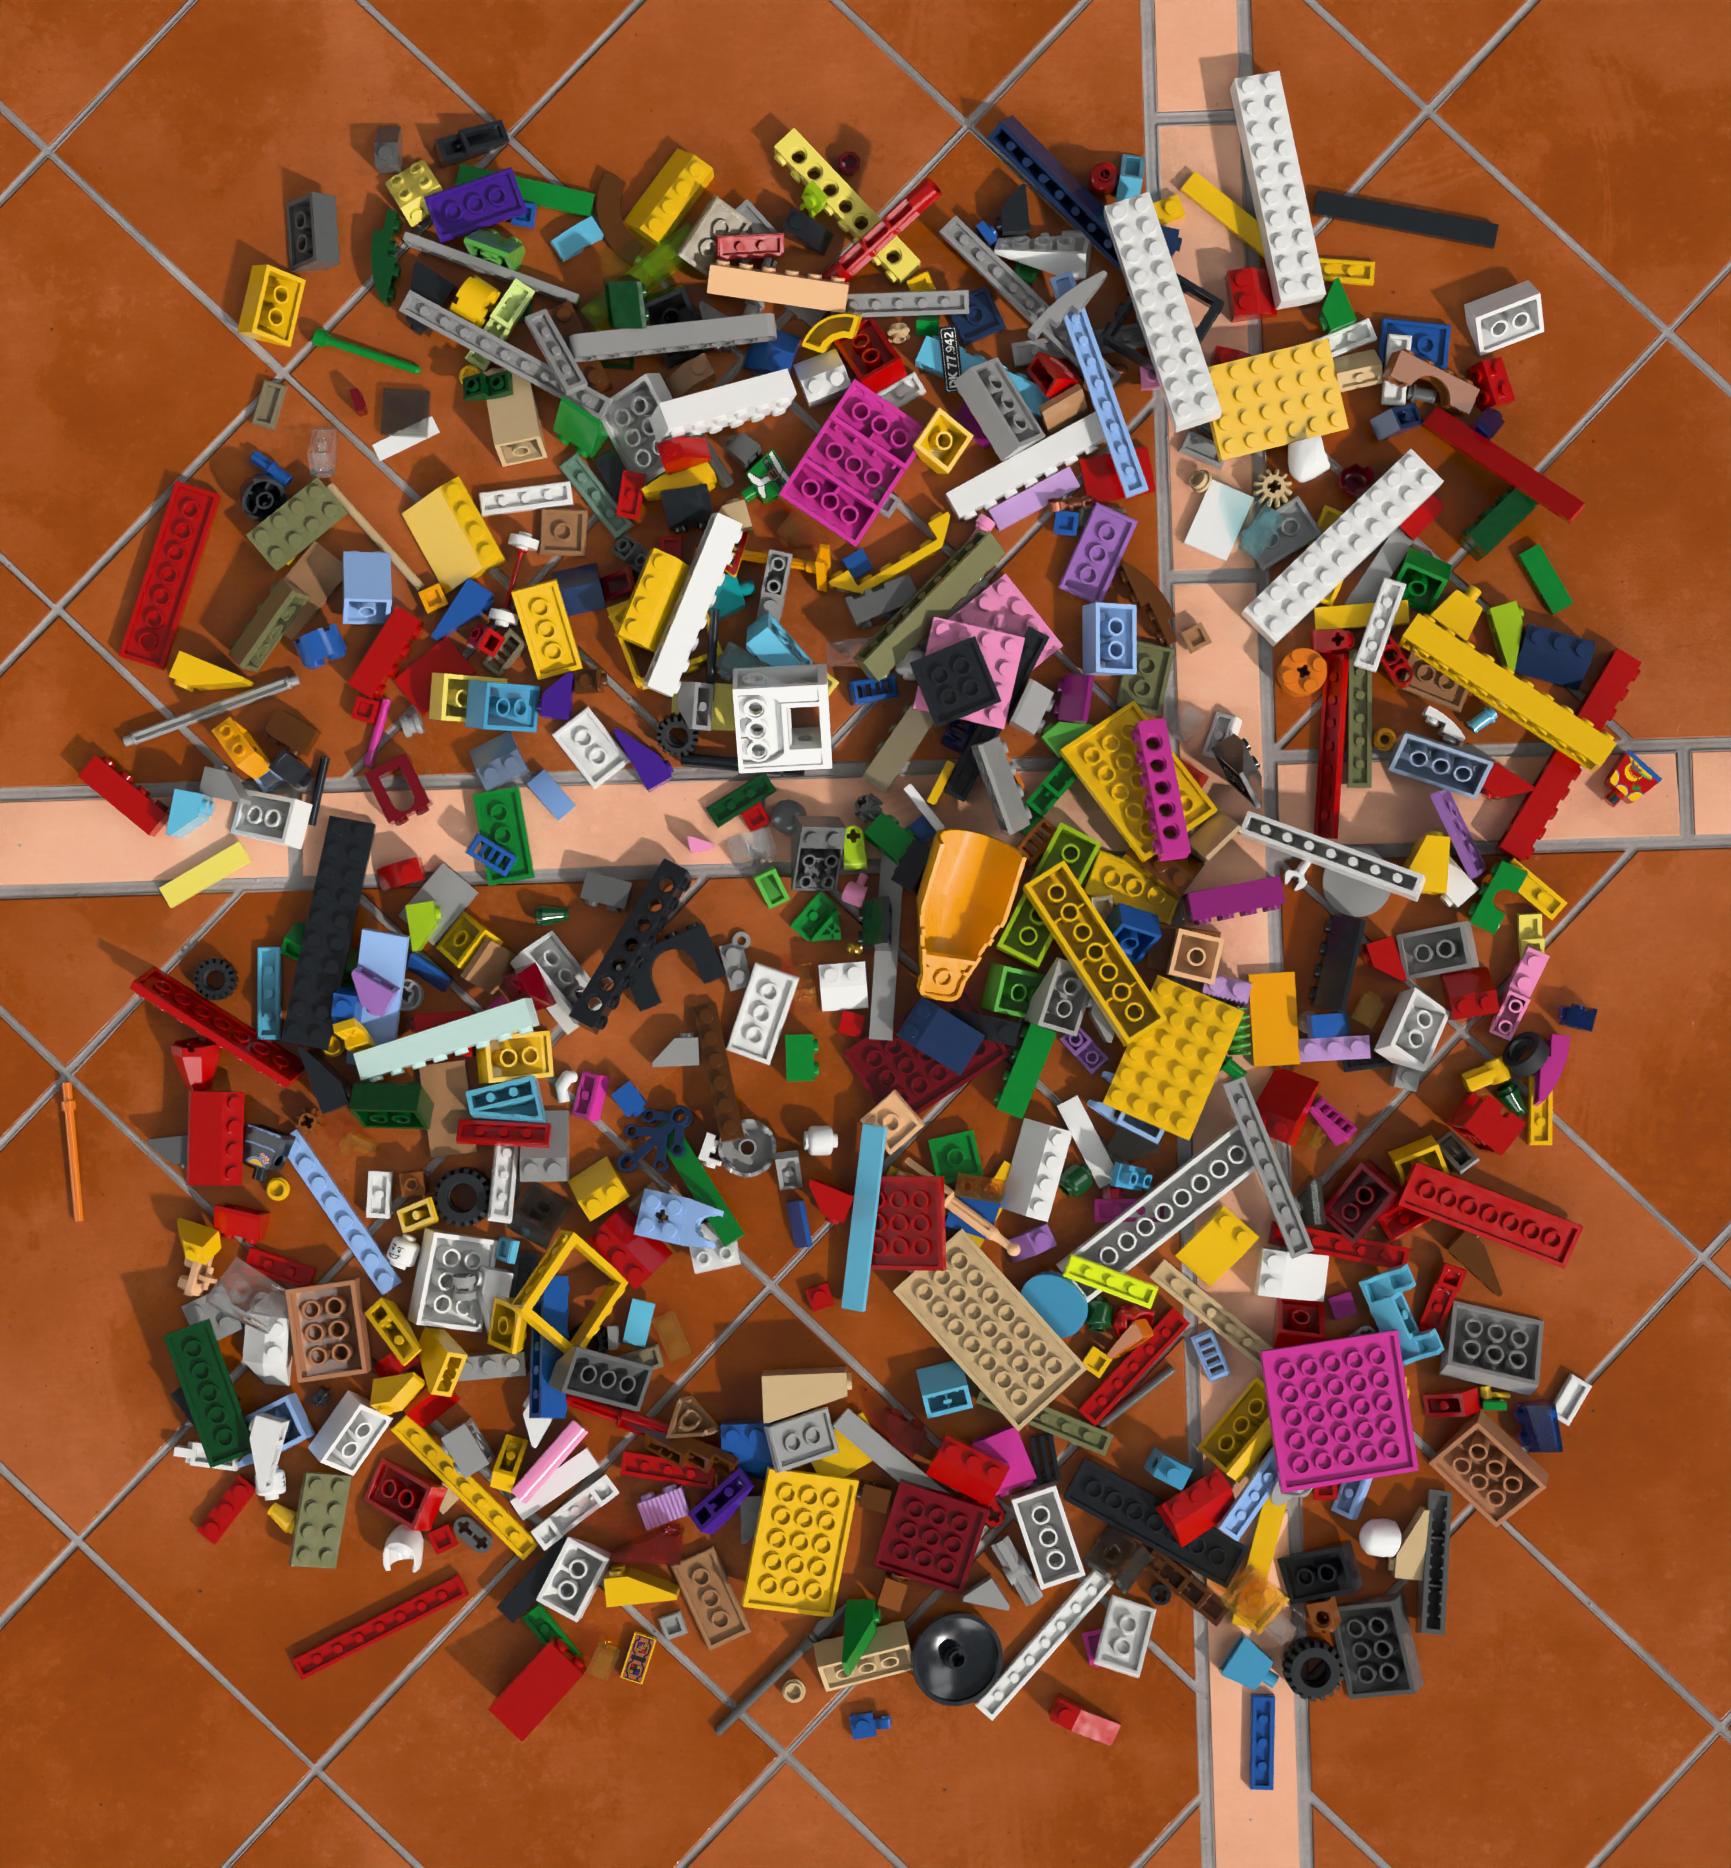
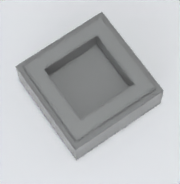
M609 1324L607 1326L608 1350H617L620 1346L619 1325Z
M681 1609L658 1618L666 1641L688 1633Z

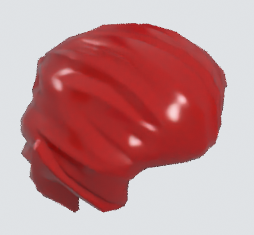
M1136 1303L1121 1307L1113 1319L1112 1328L1114 1334L1120 1338L1129 1326L1139 1319H1146L1151 1327L1155 1311Z

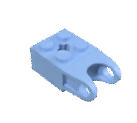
M1103 1071L1101 1077L1111 1084L1115 1074ZM1091 1099L1087 1102L1090 1108L1114 1125L1155 1146L1158 1145L1165 1131L1106 1106L1101 1102Z
M645 1188L634 1234L681 1246L716 1248L717 1243L711 1242L701 1235L700 1224L705 1218L710 1216L723 1217L724 1211L690 1198ZM665 1212L668 1215V1219L662 1223L661 1216Z
M296 1393L287 1395L245 1417L248 1428L253 1417L261 1413L290 1420L281 1452L316 1435ZM252 1453L244 1456L236 1463L238 1468L254 1463Z

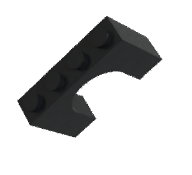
M699 922L687 926L686 932L678 934L675 931L665 935V941L658 944L656 942L654 947L647 951L644 956V963L633 974L630 990L640 1012L663 1003L653 980L652 969L656 959L668 950L678 949L688 953L693 958L705 985L726 976L705 924L700 925ZM620 963L621 968L624 969L626 964Z

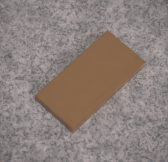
M316 541L313 542L284 577V580L289 581L310 597L284 633L292 641L299 636L342 584V562Z
M466 1060L430 1064L419 1068L421 1085L434 1103L430 1129H427L431 1158L478 1152V1147L475 1144H457L456 1142L459 1119L474 1120V1117L470 1115L466 1091H470Z
M714 1545L671 1564L673 1573L709 1651L752 1632Z

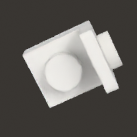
M708 1131L698 1159L703 1160L702 1165L715 1169L716 1165H722V1161L710 1157V1154L716 1153L719 1140H716L717 1134Z

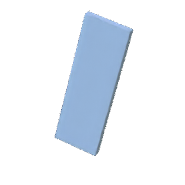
M363 928L358 966L365 967L400 988L388 1012L382 1017L371 1015L366 1011L365 1007H362L361 1024L371 1035L376 1046L397 1040L410 936ZM347 1050L346 1063L356 1065L353 1053Z

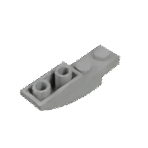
M770 548L756 620L769 611L780 623L793 553Z

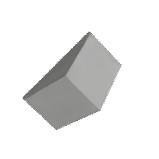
M1452 1130L1436 1141L1444 1160L1454 1173L1462 1174L1480 1161Z
M991 1574L965 1590L962 1595L963 1602L1007 1611L1010 1608L1009 1601Z

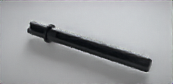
M682 754L681 766L739 771L738 758L701 754H688L686 756ZM805 770L756 773L781 775V778L784 775L804 777Z

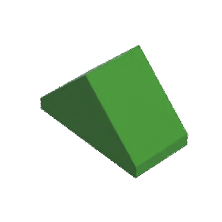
M774 866L753 875L769 909L790 900Z

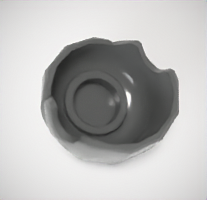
M788 799L779 801L772 808L770 818L776 830L791 836L794 816H807V813L801 804Z

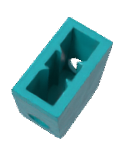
M726 574L721 586H717L715 591L716 600L714 605L708 608L709 613L712 608L720 609V622L747 607L744 596L756 593L752 579L738 583L737 577L733 578Z

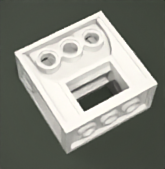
M827 664L733 669L732 691L739 773L832 768ZM818 706L820 727L792 728L791 708ZM756 708L761 709V710H759V711H757V712L752 711L753 709H756ZM756 728H761V729H762L761 731H758V732H757V731H753V730L756 729Z

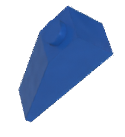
M468 578L431 637L439 642L444 637L451 635L481 617L485 611L488 613L495 603L493 600L495 596Z

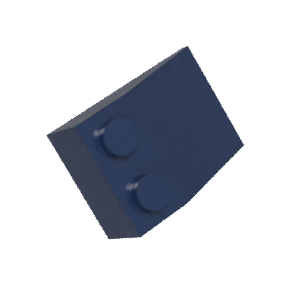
M922 996L896 1035L960 1076L985 1037L982 1033Z

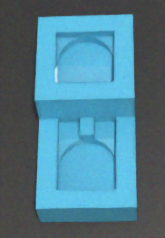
M592 216L560 234L550 244L562 262L582 253L584 248L602 240L604 234Z
M633 1297L623 1337L624 1343L645 1348L656 1303Z

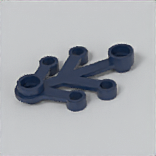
M676 1106L671 1112L654 1111L652 1109H646L643 1112L642 1118L648 1124H653L657 1120L668 1121L662 1128L637 1127L634 1124L628 1125L625 1129V1134L630 1139H637L638 1137L651 1138L633 1154H622L618 1159L619 1169L625 1173L634 1172L638 1167V1162L657 1145L656 1160L653 1162V1168L659 1173L666 1172L669 1167L666 1161L668 1135L674 1129V1144H672L670 1151L675 1157H683L686 1153V1148L683 1145L684 1129L692 1121V1112L686 1106ZM649 1113H653V1118L651 1120H647V1115ZM680 1114L685 1115L683 1121H678ZM632 1128H635L636 1133L631 1136L629 1132ZM681 1146V1152L676 1154V1147ZM632 1160V1166L627 1168L626 1163ZM660 1162H664L662 1169L657 1167Z

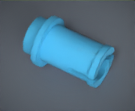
M1491 706L1483 707L1481 713L1466 722L1474 734L1490 722H1495L1498 715Z

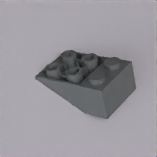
M794 816L791 835V890L836 891L846 834V826L839 817Z

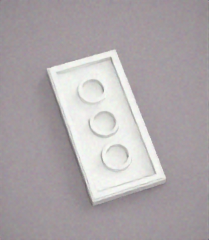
M756 962L726 1050L770 1065L800 977Z

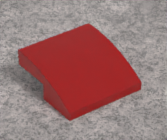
M1395 1201L1378 1220V1223L1392 1243L1431 1221V1217L1402 1207Z

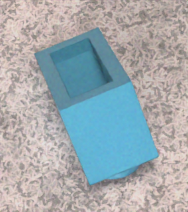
M1122 154L1115 201H1122L1140 195L1145 157Z

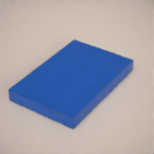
M1382 318L1378 346V357L1382 362V366H1385L1388 334L1412 336L1411 351L1415 354V357L1430 360L1439 369H1447L1451 325Z

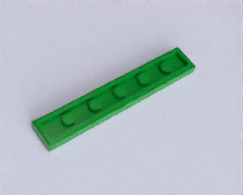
M460 164L455 186L496 173V171ZM515 176L525 203L537 204L538 207L586 218L591 216L595 194Z
M668 1121L663 1122L656 1128H662ZM674 1129L668 1135L666 1153L695 1200L724 1211L723 1217L710 1216L707 1219L723 1245L728 1247L746 1234L685 1137L683 1139V1145L686 1148L685 1155L680 1158L672 1155L670 1148L674 1144ZM681 1146L675 1149V1153L678 1154L681 1152Z

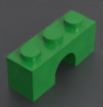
M1503 858L1500 859L1499 863L1494 862L1489 871V874L1492 875L1489 882H1484L1478 892L1481 897L1477 904L1472 903L1467 912V915L1470 916V923L1494 935L1506 915L1504 910L1494 905L1493 898L1495 894L1504 889L1517 894L1528 874L1526 869Z

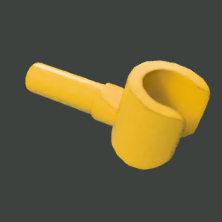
M1477 1386L1480 1398L1511 1397V1394L1507 1392H1491V1386Z

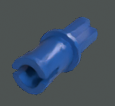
M257 450L250 456V462L265 472L266 475H270L278 480L284 488L290 485L294 477L279 467L278 462L271 461Z

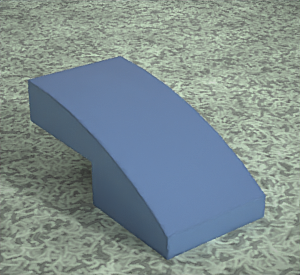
M544 768L526 783L558 821L576 806Z

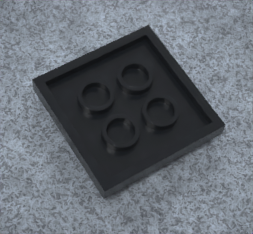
M975 636L910 662L936 728L1001 702Z

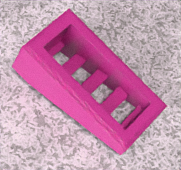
M1320 1097L1309 1110L1336 1146L1348 1140L1358 1130L1351 1121L1323 1097Z

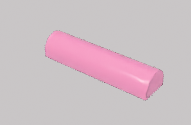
M572 1420L513 1487L511 1493L526 1504L588 1434L587 1429L578 1421Z

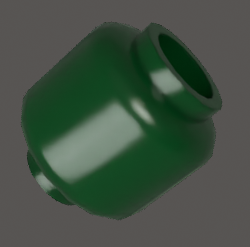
M1071 1163L1062 1171L1058 1187L1068 1197H1080L1092 1185V1172L1085 1164Z
M1096 1296L1087 1303L1088 1315L1084 1325L1088 1326L1090 1331L1106 1332V1328H1110L1113 1325L1114 1306L1107 1302V1298Z

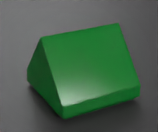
M917 315L915 336H938L940 315Z

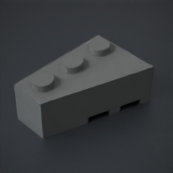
M907 574L883 583L882 586L873 590L871 588L863 591L864 594L857 597H846L845 605L856 630L861 628L862 631L874 627V622L882 619L883 622L890 620L917 591L910 575Z

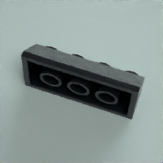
M1331 915L1330 919L1326 920L1324 932L1327 935L1325 942L1322 941L1319 948V955H1322L1320 964H1316L1313 974L1316 982L1314 987L1311 986L1308 1000H1311V1006L1336 1012H1345L1366 920L1340 915Z

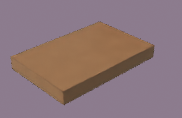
M1411 648L1406 660L1413 669V681L1408 687L1398 689L1460 713L1469 691L1414 655L1415 652ZM1401 671L1398 680H1407L1409 678L1408 673Z

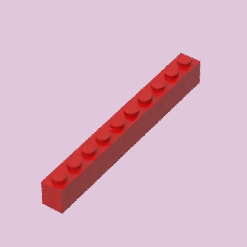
M1619 648L1611 651L1574 715L1579 719L1586 718L1594 724L1593 728L1599 732L1605 731L1606 729L1603 727L1607 720L1611 721L1617 712V709H1615L1619 701L1622 702L1629 692L1627 686L1630 681L1634 682L1640 674L1641 670L1638 668L1642 662ZM1554 748L1532 784L1535 787L1534 790L1525 796L1495 849L1510 858H1515L1519 862L1525 859L1529 860L1535 851L1534 843L1537 839L1540 840L1547 830L1545 828L1547 821L1552 820L1557 814L1558 808L1556 806L1559 801H1563L1569 794V784L1572 780L1575 781L1582 771L1579 768L1581 765Z

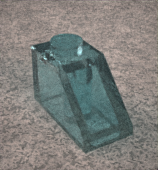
M1265 504L1251 523L1238 549L1258 560L1284 523V516Z

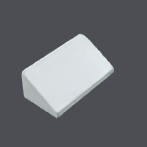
M1216 711L1202 755L1217 760L1211 748L1233 733L1238 736L1242 720L1237 716Z

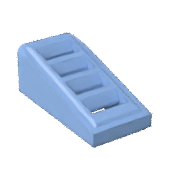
M1212 1328L1190 1337L1209 1382L1231 1374ZM1207 1338L1211 1339V1342L1202 1346L1198 1344V1342ZM1214 1346V1351L1205 1355L1202 1354V1351ZM1218 1355V1360L1206 1363V1360ZM1222 1365L1223 1367L1215 1372H1210V1369Z

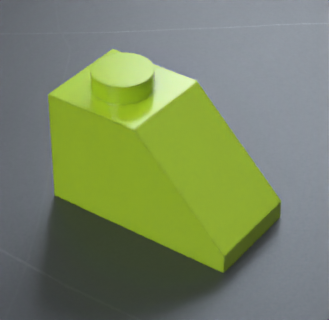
M436 901L405 905L412 951L414 952L423 949L440 925L439 919H442L443 915L441 906L437 905Z

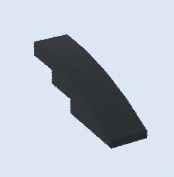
M565 1535L556 1542L497 1605L496 1608L512 1623L537 1599L567 1540Z

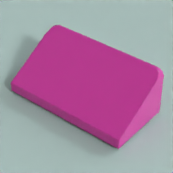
M582 1070L571 1115L598 1122L610 1077Z

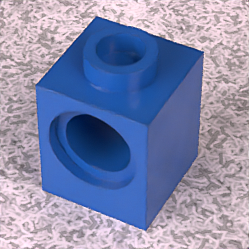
M632 1081L627 1082L611 1094L627 1117L633 1115L636 1118L646 1110L644 1105L648 1102Z

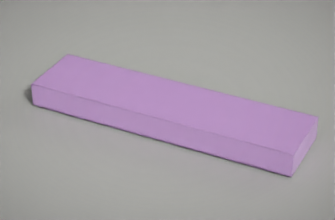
M1069 466L991 508L988 512L996 523L995 525L998 530L1001 531L1047 506L1048 499L1062 498L1079 489L1080 484Z

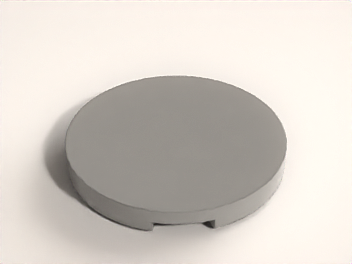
M1352 848L1357 851L1384 860L1377 853L1369 849ZM1324 868L1322 874V888L1325 899L1333 909L1346 916L1363 917L1373 914L1386 903L1391 893Z

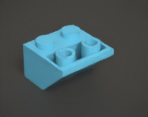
M955 1360L916 1369L928 1419L973 1408L964 1370Z

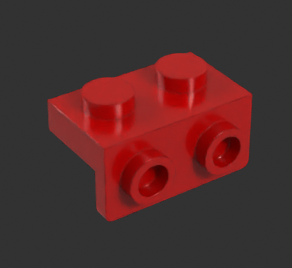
M1502 357L1483 360L1467 368L1473 386L1480 389L1476 399L1481 412L1515 401Z

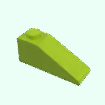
M1517 601L1499 605L1485 611L1501 667L1506 666L1510 668L1514 674L1523 627L1522 619H1524L1523 609L1520 605L1518 606Z

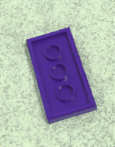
M511 167L424 197L440 243L528 213Z

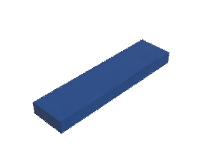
M1251 1694L1250 1790H1274V1694Z

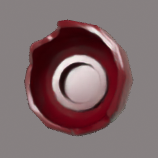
M1355 463L1341 471L1338 486L1346 496L1359 498L1373 486L1375 473L1371 466L1362 467Z

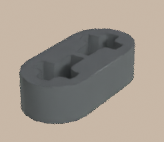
M462 1515L455 1521L454 1532L474 1551L485 1553L491 1548L493 1536L473 1517ZM459 1522H469L468 1528L473 1533L471 1534L468 1530L461 1531V1524ZM476 1534L479 1538L486 1537V1544L488 1546H478L479 1540L474 1535Z

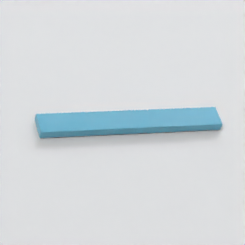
M864 1123L862 1126L841 1308L859 1312L866 1311L887 1134L886 1126Z

